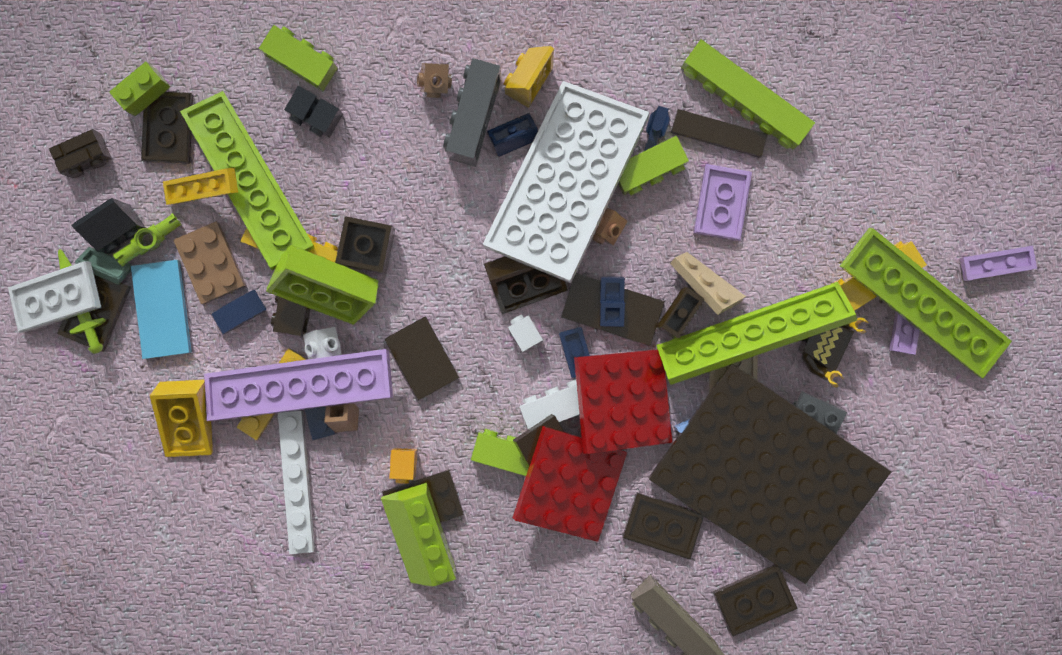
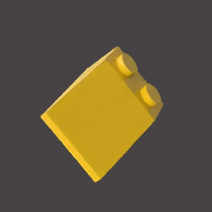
M551 46L529 48L526 54L521 53L515 64L518 67L513 74H508L503 83L505 94L529 108L553 69L554 48Z
M205 380L159 382L149 396L165 457L212 455V422L207 421Z

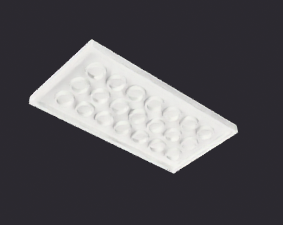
M563 81L483 243L484 248L571 283L649 119V112Z

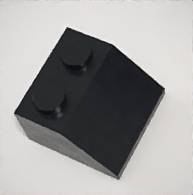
M110 198L71 224L73 229L96 251L106 254L118 251L122 243L127 240L130 241L138 230L146 228L130 204L114 198Z

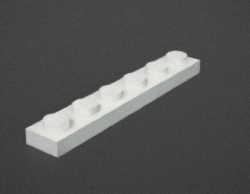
M303 410L278 413L289 554L311 553L315 551L304 413Z

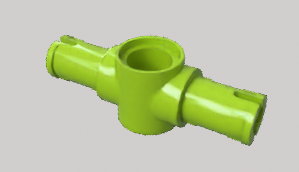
M172 213L157 225L153 224L148 228L138 230L134 238L130 240L131 243L117 253H114L113 256L115 259H118V263L123 267L139 254L143 255L148 251L156 250L160 243L166 239L165 236L179 226H182V224ZM146 234H152L153 242L149 246H145L142 242Z

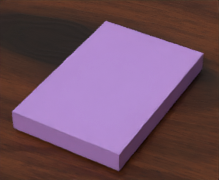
M705 164L693 234L738 242L741 240L752 172Z

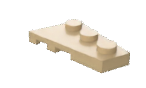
M688 252L675 257L670 263L686 282L704 298V301L717 315L741 303L746 297Z

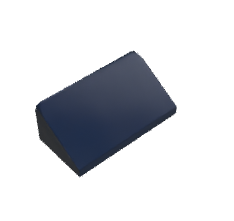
M527 113L492 128L487 133L497 156L501 157L533 143L538 133V128L530 113Z

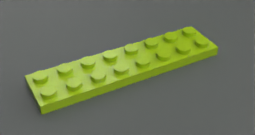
M224 91L180 111L213 170L235 168L238 193L228 194L271 271L276 268L280 257L290 245L300 247L305 251L314 249L312 241Z
M874 228L867 229L839 266L977 377L983 379L1012 342V340Z
M835 282L656 346L669 383L672 385L857 321V315L840 284Z

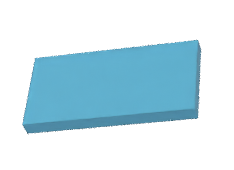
M180 260L131 266L142 359L192 353Z

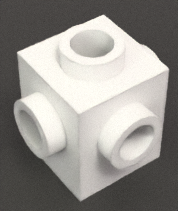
M336 327L319 329L303 334L305 352L308 355V359L342 355Z

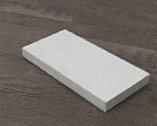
M84 261L8 287L18 333H25L101 308L91 262Z

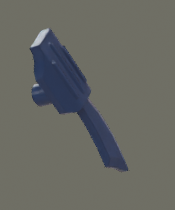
M658 105V108L651 113L646 127V133L650 136L644 151L656 146L658 138L661 139L665 136L670 121L668 115L669 108Z

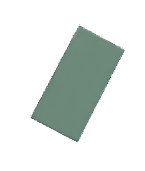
M88 247L75 260V264L84 261L91 262L94 275L118 285L131 272L132 266L127 263L122 267L118 263V259L98 252L91 247Z

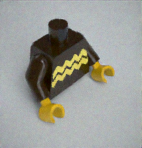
M857 318L855 322L801 340L798 351L802 354L801 359L808 370L824 380L828 379L831 386L839 387L832 380L834 377L844 379L842 374L836 370L854 334V331L851 329L854 328L858 333L864 334L866 331L858 329V325L861 322H869L864 318Z

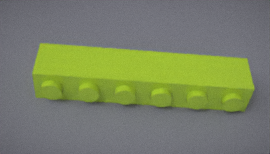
M702 39L681 67L688 78L698 80L703 84L702 86L707 92L711 94L716 93L722 98L721 101L731 108L735 107L740 111V115L744 119L757 123L762 132L768 135L772 134L784 148H791L793 150L799 146L815 124L813 120Z

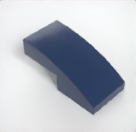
M600 277V326L624 327V277Z
M254 289L213 312L211 316L222 335L244 325L246 321L266 312V308Z

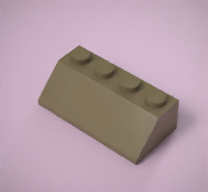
M651 574L631 593V597L634 600L631 604L640 614L645 612L650 617L649 623L657 631L662 629L667 634L665 639L674 648L678 646L683 651L681 655H725L717 642Z

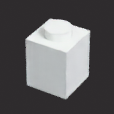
M521 314L510 321L512 325L508 329L522 352L543 340L529 316L524 318Z

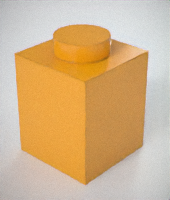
M393 448L391 450L389 479H395V483L401 484L410 483V480L415 479L417 449Z

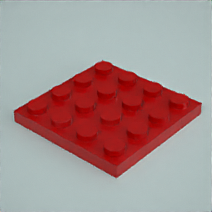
M658 349L574 357L583 454L672 443L666 373Z
M543 426L512 519L598 542L627 452L624 450L583 454L581 437Z

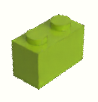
M145 61L110 90L109 93L123 110L133 116H137L171 86L156 68Z

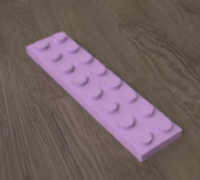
M387 349L204 374L207 421L393 398L389 350Z

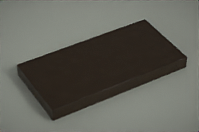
M576 273L561 318L651 346L665 301L624 288V327L600 326V280Z

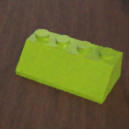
M290 245L280 257L266 292L354 325L375 304L379 280L327 260L322 256L305 251L300 247Z
M427 483L381 497L410 582L433 587L456 580V566Z

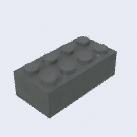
M472 58L471 65L467 64L464 70L463 79H465L464 88H459L457 95L458 109L452 112L450 119L452 130L450 134H446L443 147H445L449 160L476 167L502 77L499 65Z

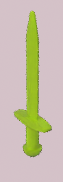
M59 249L60 270L72 266L64 252ZM89 312L77 315L80 325L70 330V333L78 334L85 332L90 346L88 350L93 354L100 353L103 349V344L99 343L94 328L106 322V319L92 320Z

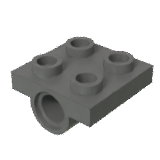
M803 391L798 400L792 403L836 434L847 415L845 410Z

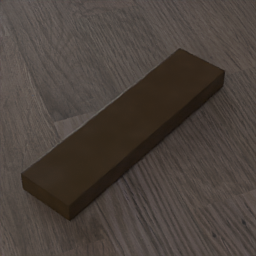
M680 109L676 111L671 129L672 134L758 158L762 157L768 135Z

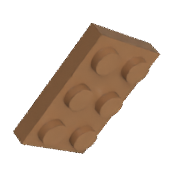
M215 221L173 240L202 305L246 287V283L219 222Z

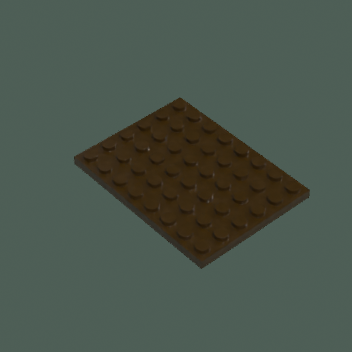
M730 364L688 421L689 423L683 432L678 435L652 471L649 480L806 584L891 474V471L736 365Z

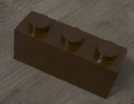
M506 256L484 263L502 314L568 291L564 280Z

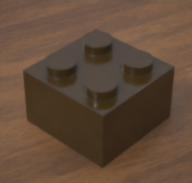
M345 216L335 263L350 268L386 274L395 228L392 225Z

